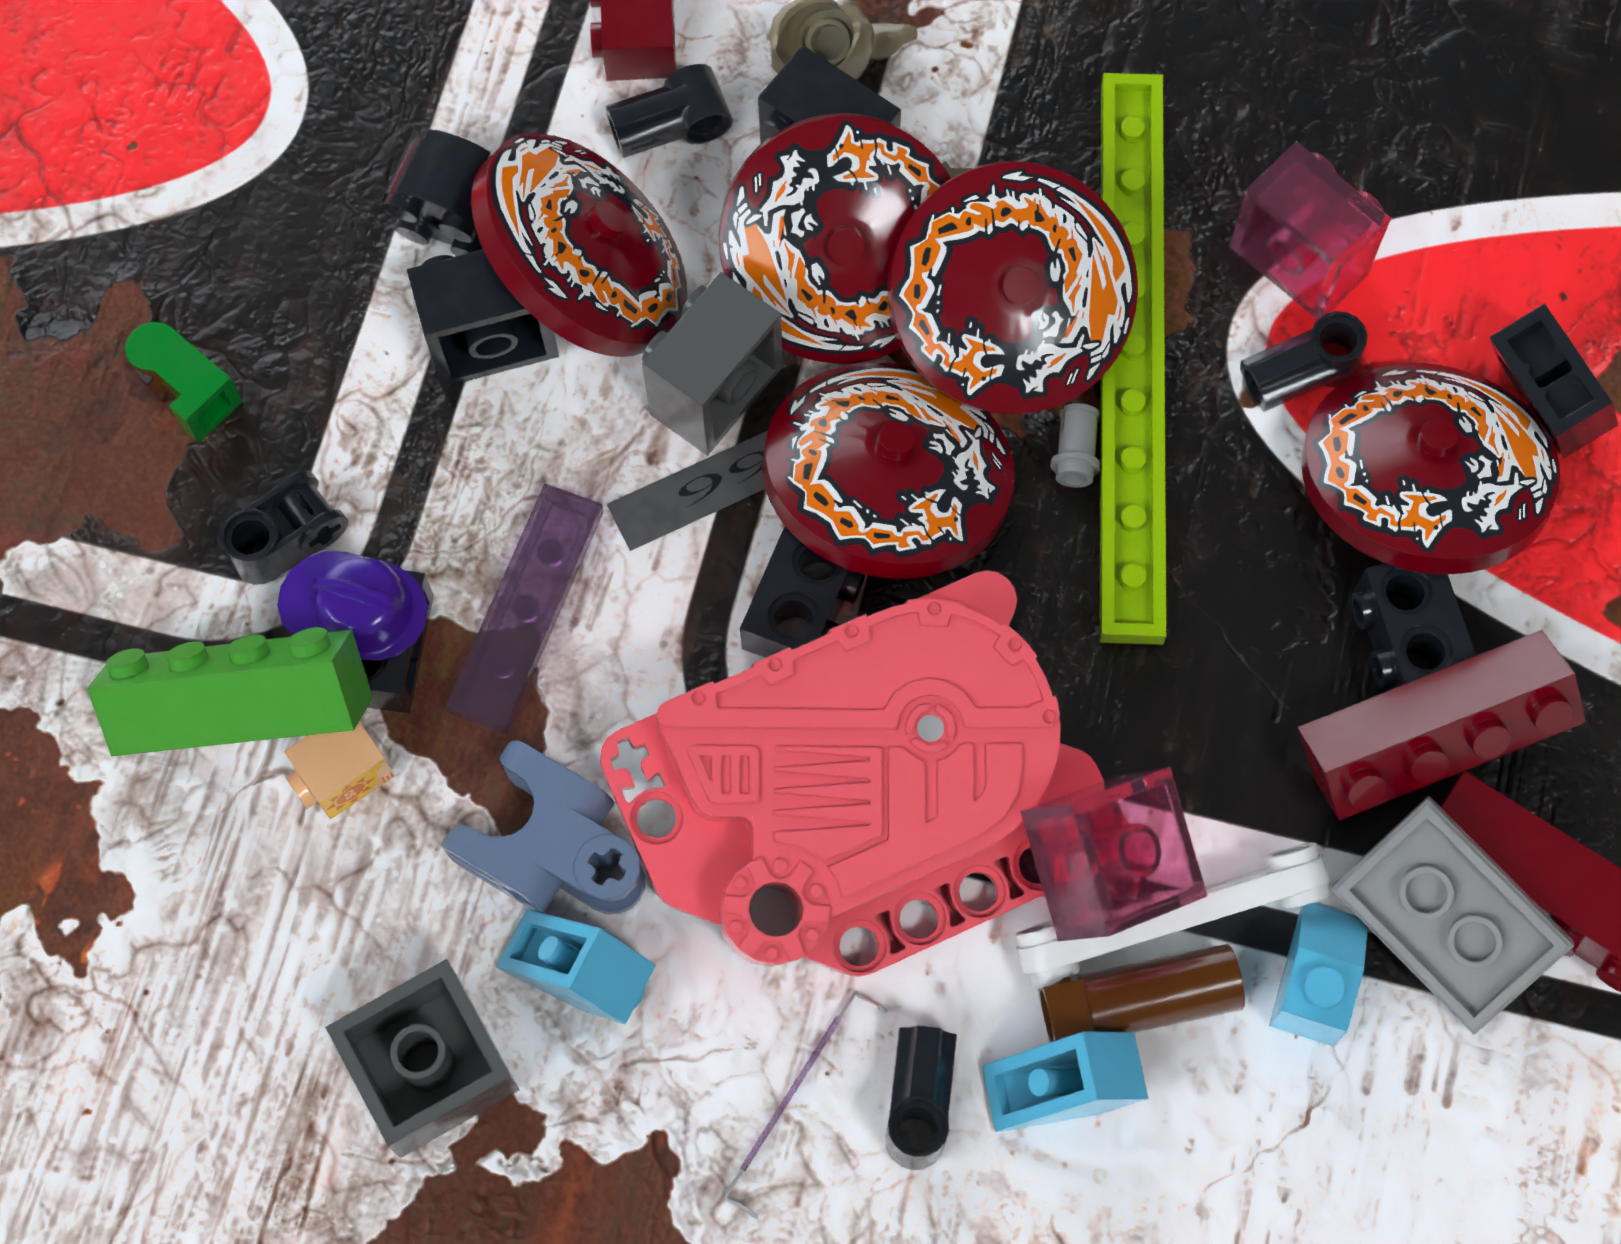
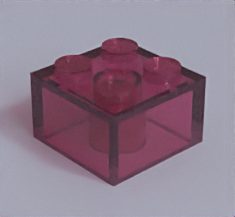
M1295 141L1247 188L1229 247L1318 320L1326 313H1330L1368 275L1392 218L1384 212L1380 203L1372 195L1364 191H1357L1336 173L1333 165L1325 157L1318 153L1309 152L1300 143Z
M1170 767L1117 776L1020 811L1058 941L1112 936L1208 897Z

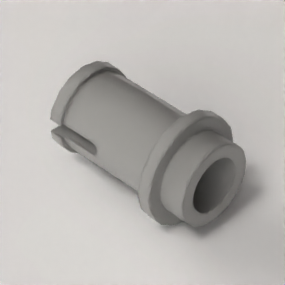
M1068 404L1064 406V409L1060 410L1061 424L1058 454L1053 456L1050 466L1051 470L1056 473V481L1068 487H1086L1092 484L1093 476L1100 472L1101 467L1100 461L1095 457L1100 411L1087 404Z

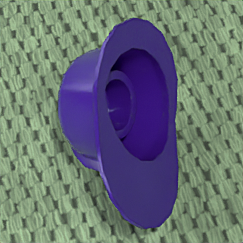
M324 551L306 557L292 568L280 586L277 603L281 623L291 635L314 627L325 628L327 632L352 629L361 659L382 661L399 656L413 646L426 626L428 612L423 588L411 573L385 561L341 551Z

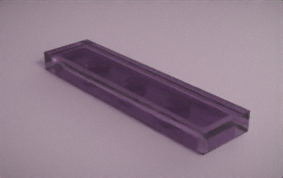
M544 483L446 704L448 713L508 734L604 513L602 503Z

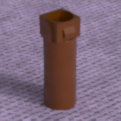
M1229 944L1080 974L1075 981H1071V977H1065L1051 986L1037 989L1049 1043L1080 1032L1135 1033L1240 1011L1245 1007L1242 975L1235 953Z

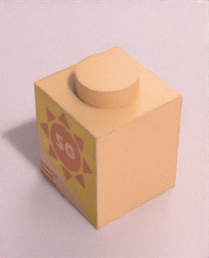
M360 722L353 731L307 735L283 751L295 768V771L285 778L306 809H309L318 802L330 820L395 777L385 757Z

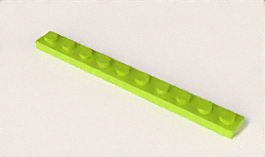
M1103 73L1101 83V199L1106 202L1116 215L1131 244L1138 276V298L1133 326L1128 339L1110 369L1100 378V642L1163 645L1166 639L1163 75Z

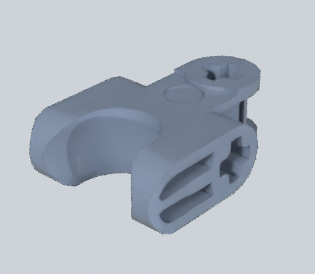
M518 740L509 742L500 755V761L509 780L534 799L533 812L529 821L516 833L507 836H488L476 831L471 826L458 825L450 830L441 843L447 855L461 868L526 907L540 913L546 911L559 889L592 909L607 915L622 914L632 909L641 900L644 893L645 874L635 848L624 838L601 826L613 808L614 800L592 782L529 745ZM619 865L623 878L620 881L608 878L602 885L597 873L601 869L612 872Z

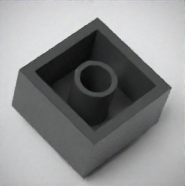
M722 272L718 274L707 288L702 285L692 292L683 306L680 320L668 333L661 331L655 335L647 345L642 356V368L650 415L707 456L783 368L781 313Z
M447 959L325 1027L387 1146L400 1158L520 1090L458 975Z

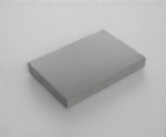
M1430 796L1423 800L1331 887V890L1473 1035L1479 1032L1574 947V941Z

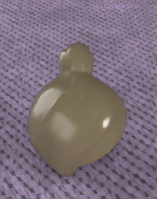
M794 0L783 6L773 18L769 32L771 67L776 73H779L799 48L804 45L857 80L867 68L870 60H881L895 54L901 46L916 40L918 31L915 26L871 23L860 4L852 0Z

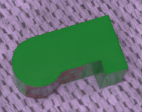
M159 322L142 324L133 330L127 338L125 346L126 356L140 380L153 391L167 392L174 399L169 405L181 428L198 443L243 402L232 379L170 326Z

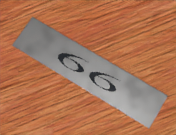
M768 431L606 504L629 550L632 551L764 490L762 459Z

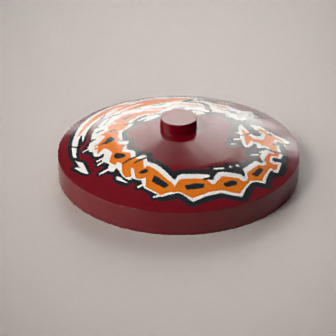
M831 113L793 123L760 144L742 164L729 186L723 202L718 232L719 253L723 273L781 313L782 349L806 359L834 364L858 363L886 356L901 349L890 319L887 301L888 269L894 246L901 230L914 210L928 195L949 181L951 177L938 158L920 140L902 128L882 119L861 114Z
M531 133L522 134L504 142L479 168L473 182L471 207L475 229L481 246L507 289L543 325L565 340L586 350L607 356L629 357L644 353L647 345L655 335L661 331L668 333L680 320L683 306L687 301V281L677 245L662 217L651 202L614 165L590 149L571 140L549 134Z
M1020 161L992 163L970 169L950 179L928 195L911 214L897 238L889 264L887 279V301L893 329L902 350L918 373L931 386L950 399L976 410L997 414H1026L1047 410L1074 399L1099 381L1115 362L1128 339L1133 326L1138 298V276L1131 244L1121 223L1106 202L1083 182L1065 172L1037 163Z
M873 362L845 365L817 374L799 385L784 399L776 410L767 432L762 459V474L769 501L785 527L801 543L822 558L838 566L865 575L882 578L907 579L932 576L949 571L974 558L985 549L1001 528L1014 490L1015 471L1011 449L1004 433L989 412L976 410L960 404L945 396L931 386L914 367L893 363Z
M1425 363L1388 365L1365 371L1346 380L1331 391L1317 407L1309 423L1302 451L1301 468L1306 491L1313 506L1327 525L1343 540L1366 555L1386 564L1420 573H1470L1488 569L1515 557L1535 541L1542 532L1550 517L1560 484V465L1557 451L1549 433L1538 417L1522 401L1501 386L1473 373L1442 365Z

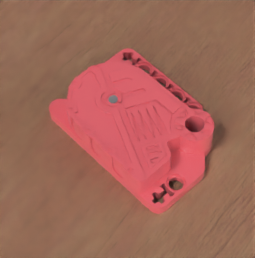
M982 571L920 598L907 600L902 605L893 606L868 617L864 614L830 629L825 636L793 650L789 647L753 663L751 668L715 684L711 681L670 699L660 705L657 713L623 727L608 736L601 749L600 763L602 772L653 888L661 901L675 910L720 926L722 937L732 951L751 964L773 967L803 958L845 975L860 977L884 969L1100 870L1119 859L1126 848L1128 837L1124 822L1091 756L1077 748L1060 743V712L1057 698L1052 695L1046 676L1036 660L1038 656L1031 646L1009 626L1016 609L1017 596L1015 588L1008 578L998 572ZM626 741L629 742L634 750L644 747L648 752V757H645L640 764L646 782H650L657 775L664 785L663 788L643 791L631 802H627L622 793L623 790L635 789V784L629 771L626 768L615 771L611 765V761L619 757L617 745ZM654 800L664 801L675 812V827L665 837H649L639 828L637 815L641 807L647 802ZM1091 820L1092 825L1096 829L1107 827L1110 831L1111 839L1103 843L1106 854L1100 857L1098 851L1095 848H1091L1073 855L1070 858L1078 865V869L1070 872L1066 851L1054 838V834L1062 832L1064 845L1087 834V827L1085 825L1087 821ZM1029 847H1042L1053 858L1054 872L1051 878L1043 884L1031 883L1020 873V856ZM969 874H983L990 878L994 884L996 891L995 900L984 911L971 910L961 900L959 893L960 885ZM769 887L780 889L788 894L794 902L796 910L795 923L786 935L778 937L766 935L759 931L751 921L749 912L750 901L758 890ZM910 901H924L931 905L935 911L937 918L936 927L926 938H912L901 927V911ZM850 928H865L876 939V955L871 962L864 966L852 965L841 955L840 941L844 933Z

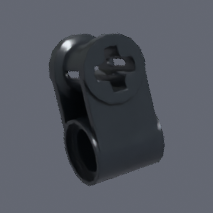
M303 470L286 477L270 492L241 511L234 513L225 521L221 530V543L235 574L244 582L259 585L274 581L282 573L306 557L329 547L345 532L348 527V518L341 510H333L317 489L319 480L311 471ZM263 539L268 541L267 546L256 554L246 555L241 553L243 547L253 540Z

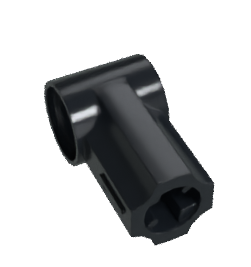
M706 64L685 66L671 74L664 82V87L605 106L613 138L623 158L682 138L690 144L711 142L724 135L733 124V118L712 68Z
M1335 311L1326 313L1316 321L1311 330L1241 360L1239 369L1243 376L1245 389L1254 405L1259 406L1263 412H1266L1319 387H1337L1354 377L1359 369L1367 345L1368 335L1364 324L1358 317L1348 312ZM1337 343L1345 347L1349 354L1343 356L1331 355L1324 350L1322 345Z
M917 1025L914 1027H900L898 1030L885 1141L886 1149L891 1159L901 1167L910 1170H922L935 1164L943 1153L949 1133L948 1118L957 1034L949 1033L941 1028ZM909 1119H920L926 1121L935 1132V1140L924 1148H914L902 1141L898 1128Z

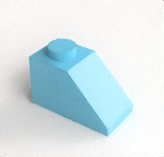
M1317 903L1301 906L1270 1018V1027L1329 1046H1334L1348 1032L1365 967L1368 927L1358 916Z
M527 909L496 968L588 1014L626 1025L633 1010L643 999L646 984L656 964L602 928Z
M1080 1032L982 1066L995 1132H1005L1099 1115L1149 1099L1134 1032Z

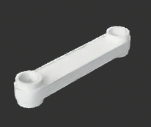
M1316 843L1300 844L1268 854L1266 856L1268 867L1071 928H1068L1066 919L1048 921L1025 928L1015 933L1018 942L1016 951L1023 974L1028 976L1030 986L1047 985L1059 982L1065 977H1073L1079 974L1081 969L1078 962L1254 907L1278 900L1281 909H1288L1323 900L1331 895L1328 885L1331 880L1324 856L1319 854Z

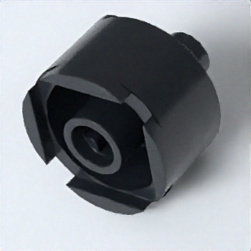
M427 129L423 139L420 138L417 130L412 132L382 197L383 208L399 220L395 230L406 239L417 244L428 245L431 238L450 244V251L455 256L482 250L483 248L478 238L472 215L471 192L477 171L488 159L491 152L469 140L444 131Z

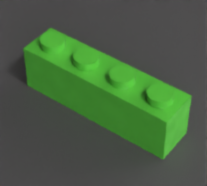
M321 627L308 628L295 633L291 637L266 639L263 635L254 634L241 637L230 644L205 646L204 643L196 641L184 643L172 648L170 651L145 653L142 649L124 650L114 654L106 661L104 668L87 688L111 757L353 731L373 699L352 629L327 632L325 628Z

